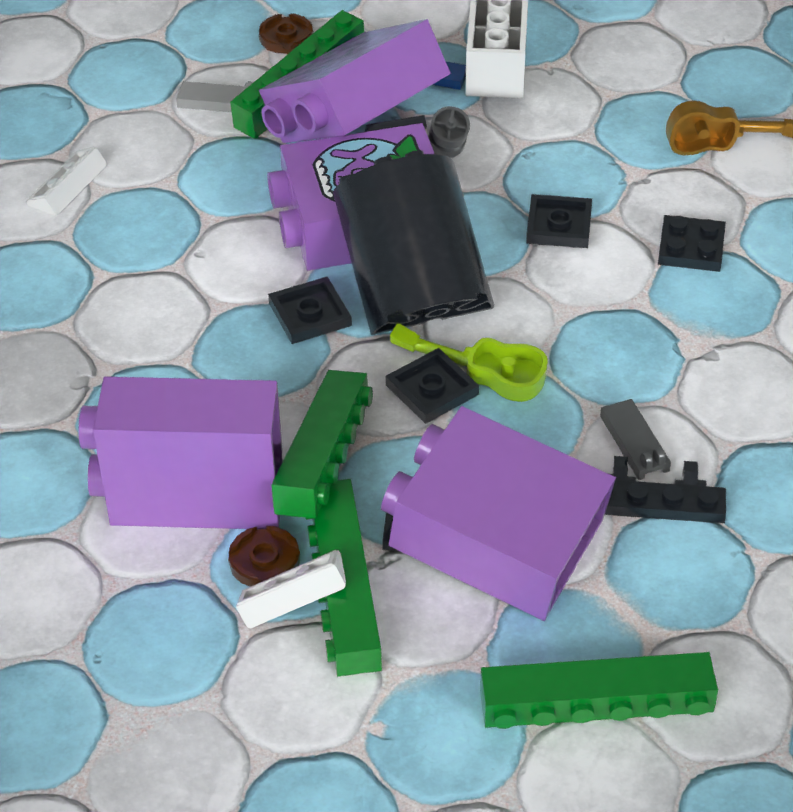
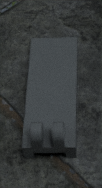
M632 399L601 407L600 417L624 457H628V464L638 480L645 479V474L657 470H662L663 473L670 471V459Z

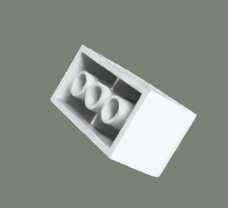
M471 0L466 49V96L523 98L528 0Z

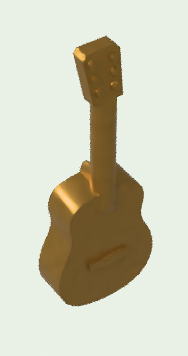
M686 101L676 106L666 124V136L674 153L683 156L695 155L708 150H729L734 145L737 137L743 136V132L782 133L783 136L793 138L792 119H784V121L738 120L733 108L712 107L700 101Z

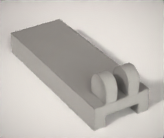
M183 81L176 98L177 108L231 112L230 101L253 82L248 81L245 86Z

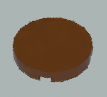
M291 13L289 17H282V14H276L260 24L259 40L261 45L269 51L289 54L314 33L313 26L308 19L298 14Z
M266 526V529L257 530V527H253L237 535L229 548L228 561L232 575L240 583L251 587L299 566L300 551L297 540L288 531L276 526Z

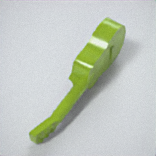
M396 324L390 334L391 343L411 352L416 350L428 354L440 348L453 362L466 366V374L477 384L488 386L500 396L511 401L524 402L533 399L541 391L546 380L547 356L541 349L532 345L506 344L492 338H482L473 347H466L462 352L421 339L420 335L401 324Z

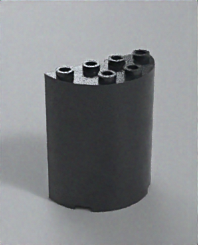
M415 150L401 158L393 159L391 156L378 158L374 161L373 166L355 174L345 175L339 179L340 183L334 189L333 195L371 335L393 331L396 324H401L407 328L424 324L433 319L444 320L494 308L493 298L456 167L450 157L438 154H424L422 150Z

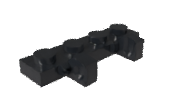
M614 456L613 474L610 475L616 477L605 515L725 524L726 488L706 486V480H698V462L684 461L683 480H675L674 484L636 481V477L627 476L628 457Z

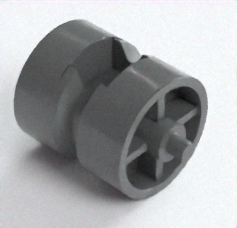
M447 106L439 109L434 114L428 138L435 154L453 158L463 151L470 130L469 118L463 110Z

